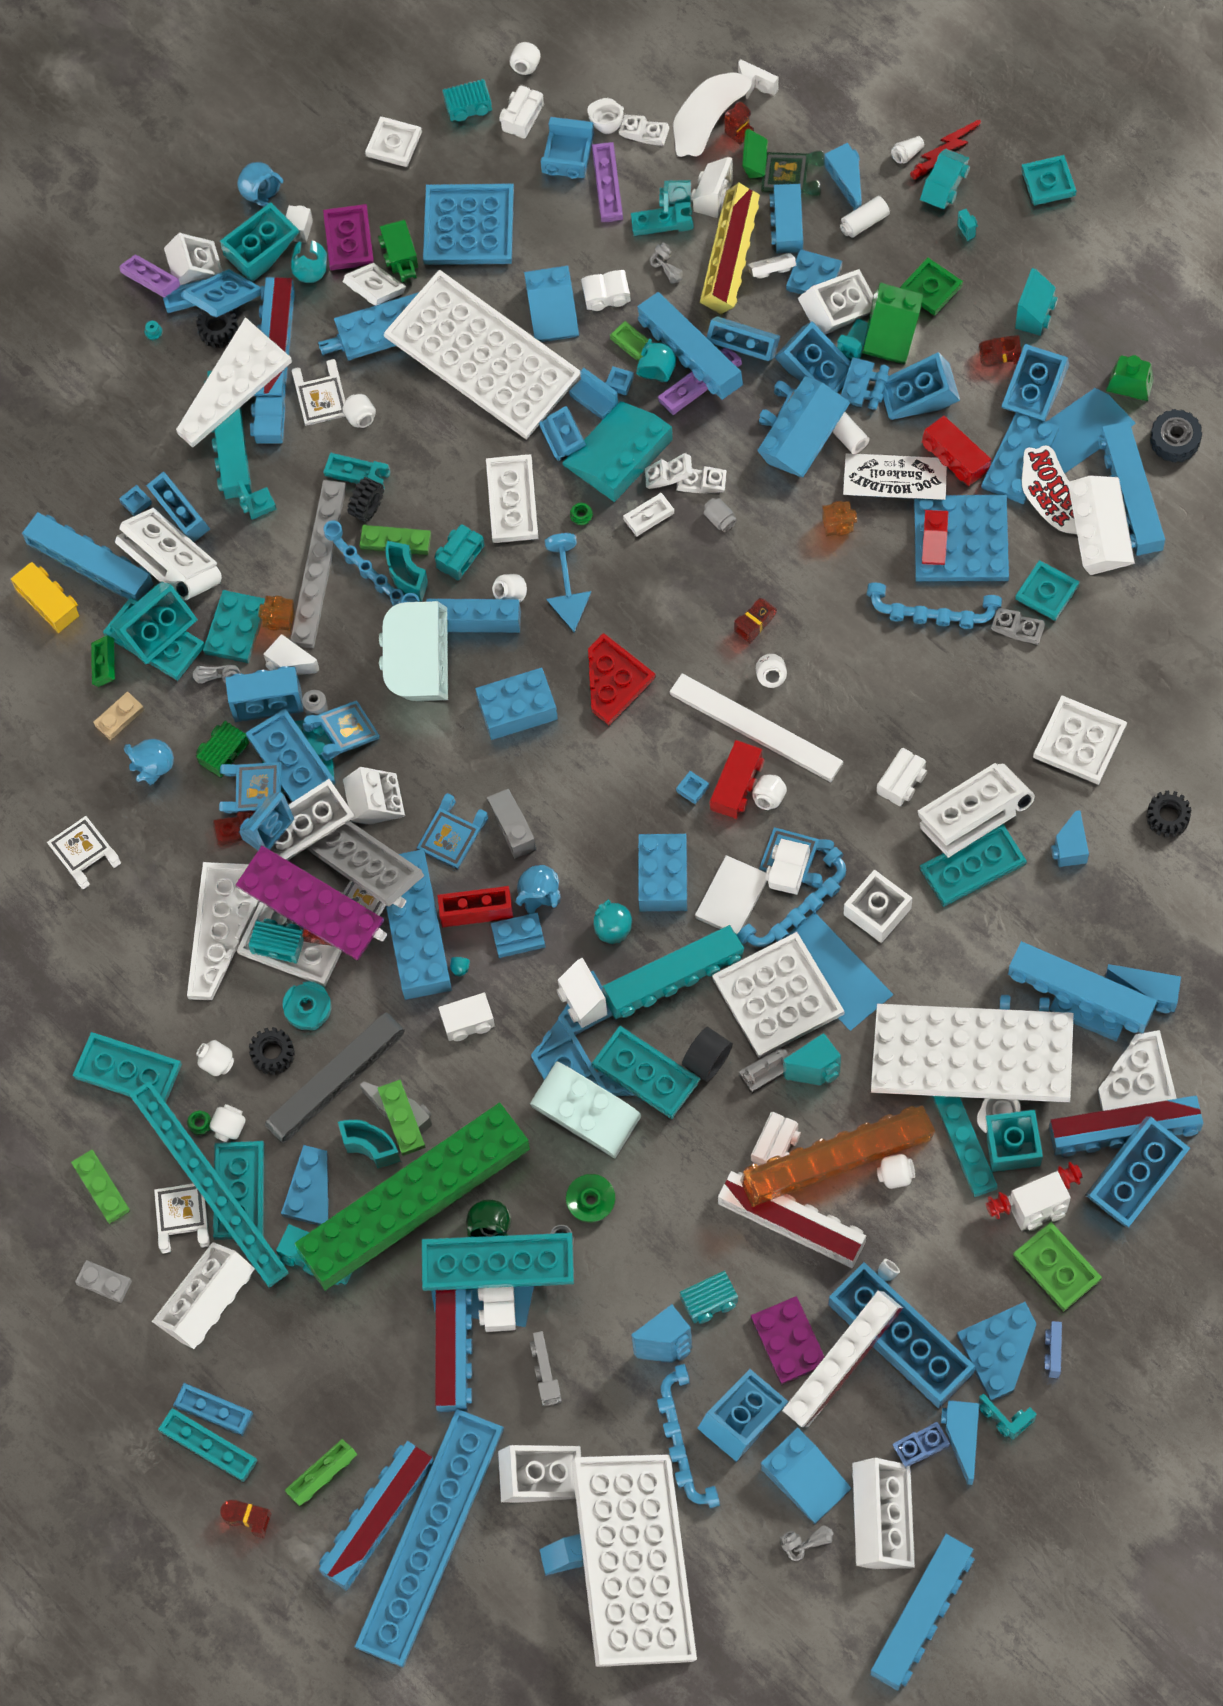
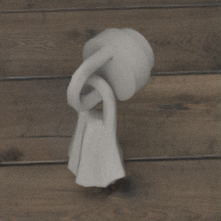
M665 243L658 244L655 248L656 251L650 258V264L653 267L662 265L670 283H679L683 277L682 270L664 262L670 259L673 252L672 249Z
M233 664L218 667L197 666L192 674L197 683H204L216 678H223V681L226 683L225 677L238 674L240 670Z
M823 1525L805 1542L801 1543L802 1540L799 1534L790 1531L781 1536L782 1541L780 1544L791 1560L799 1561L805 1555L804 1549L832 1543L834 1533L832 1529ZM791 1549H793L794 1552H799V1555L795 1556Z

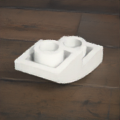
M624 115L619 134L634 141L664 146L669 126L668 123L648 122L645 116Z
M686 453L669 462L661 459L645 468L646 488L648 489L671 485L692 476L691 456Z
M704 466L703 470L692 469V476L677 482L676 491L691 493L724 492L726 470Z

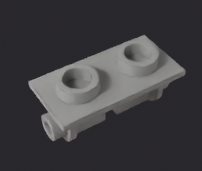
M779 1047L739 1071V1074L751 1092L783 1074V1059L789 1055L785 1049L782 1050Z

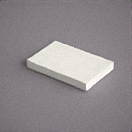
M726 855L695 914V919L718 929L731 925L737 935L745 926L767 883V880H765L766 872Z

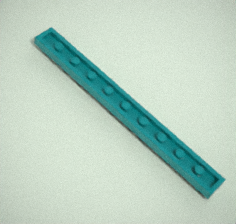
M147 1081L129 1094L267 1286L270 1288L288 1275L289 1271L152 1083Z

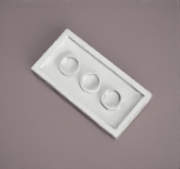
M531 454L486 458L493 543L538 539Z

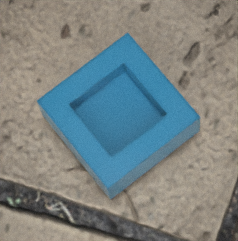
M612 366L606 384L617 391V393L627 395L634 378V372Z
M137 485L119 498L120 503L133 516L140 514L152 504L151 499Z
M689 771L676 788V792L696 805L709 788V783Z

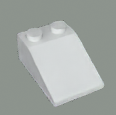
M860 269L812 286L799 296L798 300L809 321H813L826 335L869 315L873 294Z
M509 1445L498 1451L501 1502L576 1499L571 1460L575 1457H581L580 1446Z

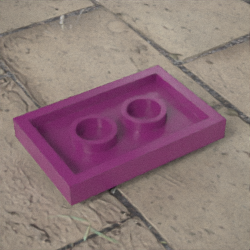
M367 204L323 210L330 270L367 266L374 263Z
M797 1296L751 1315V1320L781 1386L814 1372L825 1358Z

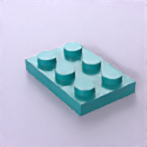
M223 590L203 649L204 654L249 664L268 605L267 599Z

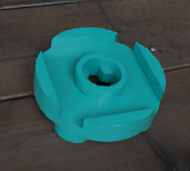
M310 981L303 982V984L296 987L295 985L286 992L282 1003L285 1018L292 1026L301 1030L314 1031L319 1029L329 1018L332 1009L331 999L325 988L318 983ZM308 1001H311V1006L313 1008L311 1010L308 1009L307 1011H304L301 1004H306Z

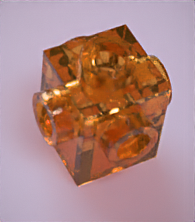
M836 501L830 505L822 506V520L826 537L834 535L845 536L854 531L857 515L855 509L851 510L849 501Z
M266 596L264 604H260L258 615L259 618H262L263 627L274 631L279 629L290 631L294 615L293 599H286L281 596Z

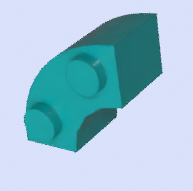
M944 149L939 153L935 166L926 179L920 200L945 209L949 203L953 204L957 196L956 190L962 178H966L969 173L970 166L967 165L969 157L948 149Z
M387 541L386 559L394 585L404 595L408 593L416 594L420 602H422L428 584L426 570L417 567L412 562L409 545Z
M343 1120L338 1122L347 1154L360 1153L367 1155L374 1161L377 1169L401 1162L396 1145L384 1130L362 1120Z

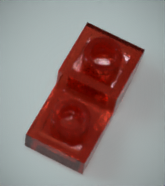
M255 811L238 812L237 817L214 820L213 827L217 845L243 840L239 833L240 827L244 820L250 819Z

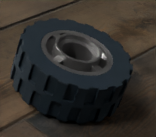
M1172 409V411L1167 410L1162 415H1159L1153 423L1150 435V444H1152L1153 451L1157 453L1156 455L1162 457L1163 460L1175 463L1176 461L1183 462L1186 459L1192 458V455L1198 451L1202 438V427L1198 422L1199 420L1192 413L1185 412V410ZM1172 434H1179L1181 437L1175 438Z

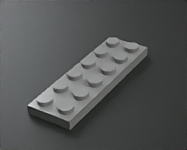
M350 821L306 848L388 907L424 877L421 869Z

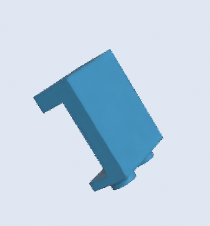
M550 117L548 140L544 157L541 158L542 173L551 176L561 175L585 179L594 138L593 122Z

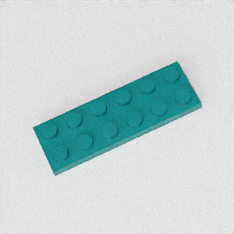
M572 1233L422 1239L423 1291L574 1284Z

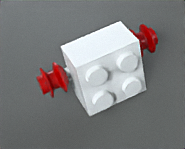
M1068 1162V1168L1066 1169L1058 1166L1056 1172L1012 1190L1011 1197L1006 1196L1002 1192H998V1198L996 1199L988 1196L989 1202L985 1203L987 1211L991 1217L995 1216L998 1220L1000 1219V1213L1005 1212L1007 1215H1010L1012 1211L1021 1231L1027 1229L1034 1231L1043 1226V1222L1050 1219L1054 1222L1065 1216L1071 1199L1067 1189H1070V1183L1072 1182L1080 1185V1179L1083 1178L1082 1172L1077 1164L1073 1165L1071 1162Z

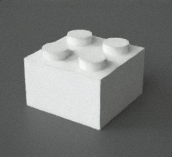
M874 870L844 904V916L882 943L911 910L912 897Z

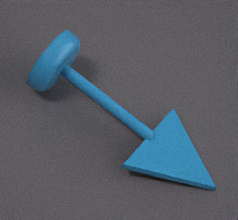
M561 533L547 537L545 539V547L551 552H560L566 596L546 600L572 631L575 632L591 591L571 595L565 551L571 550L576 546L577 538L571 533Z

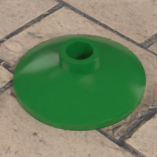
M582 1175L576 1178L567 1189V1207L570 1213L578 1220L584 1222L600 1221L611 1213L615 1205L614 1188L606 1178L600 1175ZM592 1197L596 1201L594 1204H588L586 1202L587 1199Z

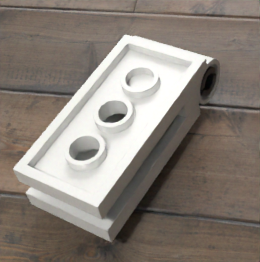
M154 508L121 522L119 529L124 533L117 535L115 543L157 580L171 584L183 600H188L220 584L221 573L216 567L217 562Z
M994 763L918 810V816L922 820L920 828L947 857H950L1016 816V810L1023 811L1033 803L1035 795L1005 764L997 765Z

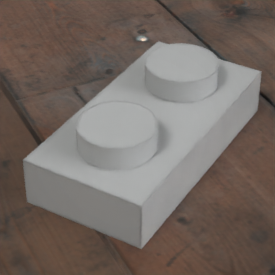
M88 1260L85 1261L75 1281L78 1286L119 1303H122L132 1282L131 1278Z

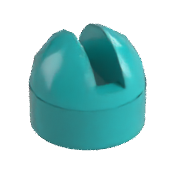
M452 957L450 962L451 971L456 976H464L469 970L470 960L463 957Z

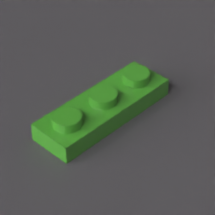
M363 525L360 549L386 551L387 541L409 545L411 554L428 555L431 531Z
M401 1079L378 1087V1092L402 1156L426 1148Z
M93 1150L88 1151L71 1162L109 1224L130 1211Z
M341 1439L287 1487L285 1492L299 1506L310 1500L319 1488L329 1483L338 1471L348 1466L357 1453L349 1444Z

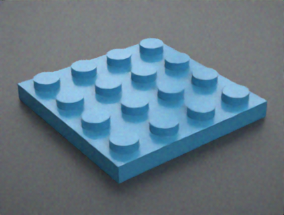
M514 184L426 185L424 265L512 264Z
M946 495V500L914 498L916 581H1009L1007 495ZM925 510L948 511L945 565L922 564Z

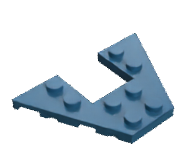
M591 971V974L593 975L596 983L602 991L603 986L601 985L594 971ZM567 1004L554 1026L546 1033L541 1044L531 1054V1059L543 1080H545L557 1061L615 1096H636L600 1071L596 1072L575 1036L613 1016L607 1004V1016L581 1028L578 1021L575 1023L572 1021L568 1013L570 1007Z

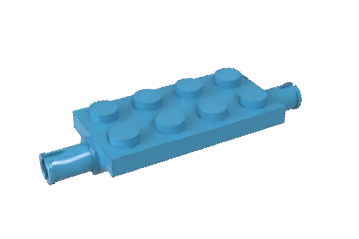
M418 293L334 318L338 334L337 337L318 342L322 356L341 350L345 352L347 360H352L396 346L384 337V332Z

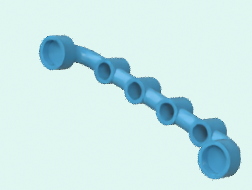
M328 521L324 525L325 537L333 541L344 554L345 561L348 564H355L359 567L360 575L366 579L370 578L379 593H386L390 597L392 606L405 602H420L416 594L408 593L403 595L400 589H394L388 583L385 575H379L373 569L372 563L369 560H363L358 555L357 549L354 546H348L341 538L343 530L338 521Z
M869 583L867 587V595L871 597L874 608L879 612L890 614V619L893 621H903L904 616H913V622L918 624H925L927 618L936 619V624L939 626H949L951 620L960 621L959 626L961 628L971 629L974 623H985L991 620L996 610L1001 608L1002 598L996 595H986L983 597V608L987 609L983 614H975L972 611L955 612L946 608H939L938 610L928 609L925 606L908 607L900 603L889 605L884 604L880 600V598L885 597L886 586L884 584Z
M837 847L827 853L823 861L829 867L835 865L837 868L836 874L828 878L817 891L811 893L800 906L794 908L783 921L773 926L766 936L756 937L757 930L751 924H747L737 934L742 944L748 942L756 947H765L775 940L778 942L788 937L789 933L786 930L791 925H794L796 928L800 927L806 920L804 914L808 910H811L813 913L817 912L824 904L821 899L828 894L830 897H833L840 891L841 887L838 884L846 875V865L841 859L844 854Z
M681 1364L675 1366V1372L668 1374L661 1384L662 1398L657 1399L660 1413H666L668 1422L663 1423L666 1438L672 1437L674 1447L669 1448L672 1463L678 1462L680 1471L675 1472L678 1487L684 1486L685 1493L692 1502L709 1504L710 1508L720 1506L716 1487L705 1488V1494L697 1493L694 1488L693 1477L671 1394L673 1383L679 1381L680 1386L690 1384L686 1365Z

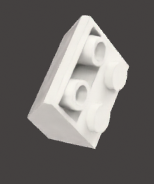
M359 767L343 779L348 807L355 816L351 819L352 822L370 825L405 816L396 773Z

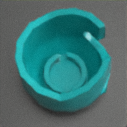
M301 241L298 242L294 247L291 259L292 274L302 282L314 283L320 280L326 272L327 253L323 246L311 241L310 252L317 255V260L308 259L304 255L299 258L297 254L301 251Z
M649 339L642 349L641 355L643 357L639 360L636 374L645 379L667 382L676 366L675 353L669 346L662 343H652V339Z
M609 899L600 904L594 916V930L598 938L609 944L621 943L627 938L632 925V916L629 910L620 903H611Z

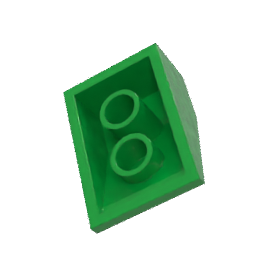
M880 283L873 295L862 353L905 365L918 321L923 294Z

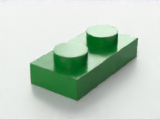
M108 635L91 643L92 685L97 687L115 680L114 638Z

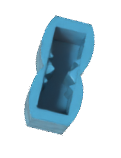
M256 397V403L251 406L252 417H255L254 423H250L251 437L255 438L256 444L283 443L285 422L284 397Z

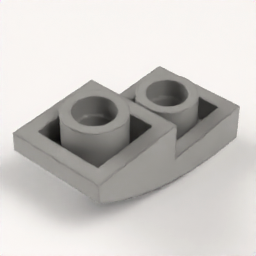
M998 608L991 629L1007 637L1039 645L1045 623L1044 620L1022 617L1019 611Z

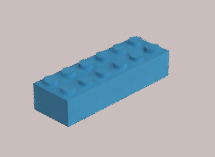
M422 849L399 854L421 869L424 877L401 896L406 900L403 908L391 904L389 907L386 905L404 999L408 1000L452 991L425 851Z
M863 1262L829 1296L828 1305L849 1325L853 1323L877 1291L885 1292L903 1307L902 1311L874 1344L873 1348L940 1409L974 1374L975 1365Z

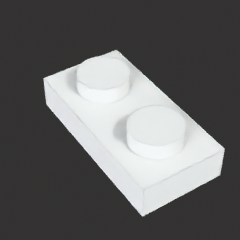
M791 253L750 263L748 264V269L753 277L765 278L771 272L778 271V273L790 271L791 267L796 266V261Z
M660 493L625 514L623 518L637 537L673 515L674 508L664 495Z

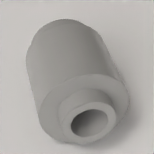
M712 498L705 504L704 515L718 530L727 532L736 524L735 513L720 498L716 500Z
M310 690L305 693L302 703L307 716L319 715L328 711L325 695L321 691Z

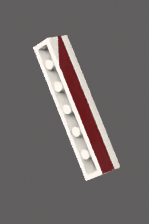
M730 1172L718 1195L719 1205L853 1268L866 1243V1235L863 1234L861 1229L855 1226L847 1227L832 1215H827L826 1217L818 1213V1210L809 1204L803 1206L788 1194L783 1193L780 1195L765 1183H760L759 1185L751 1181V1178L742 1172H738V1174Z
M877 1291L782 1411L801 1427H809L902 1311L903 1307L885 1292Z

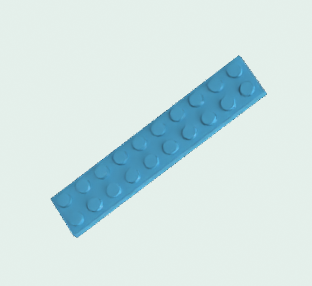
M456 1409L355 1645L356 1649L404 1668L502 1436L504 1427Z

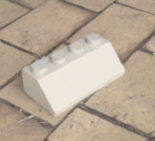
M1087 476L1069 481V492L1082 563L1085 570L1090 575L1135 564L1119 478Z
M330 779L289 804L295 820L270 850L289 860L355 817Z
M212 1242L152 1322L182 1344L194 1349L204 1340L205 1334L210 1327L219 1320L220 1314L226 1306L233 1302L236 1293L242 1285L249 1281L255 1268L236 1251Z
M879 1458L852 1463L856 1566L871 1569L915 1568L910 1466L905 1467L902 1463Z

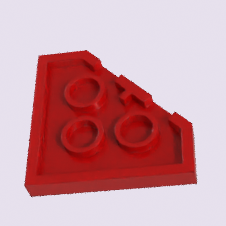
M603 633L588 648L592 713L610 726L656 678V674Z

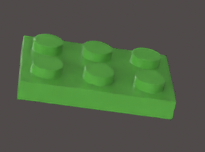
M1052 1222L1013 1253L1016 1260L1063 1311L1068 1309L1102 1279L1100 1274Z

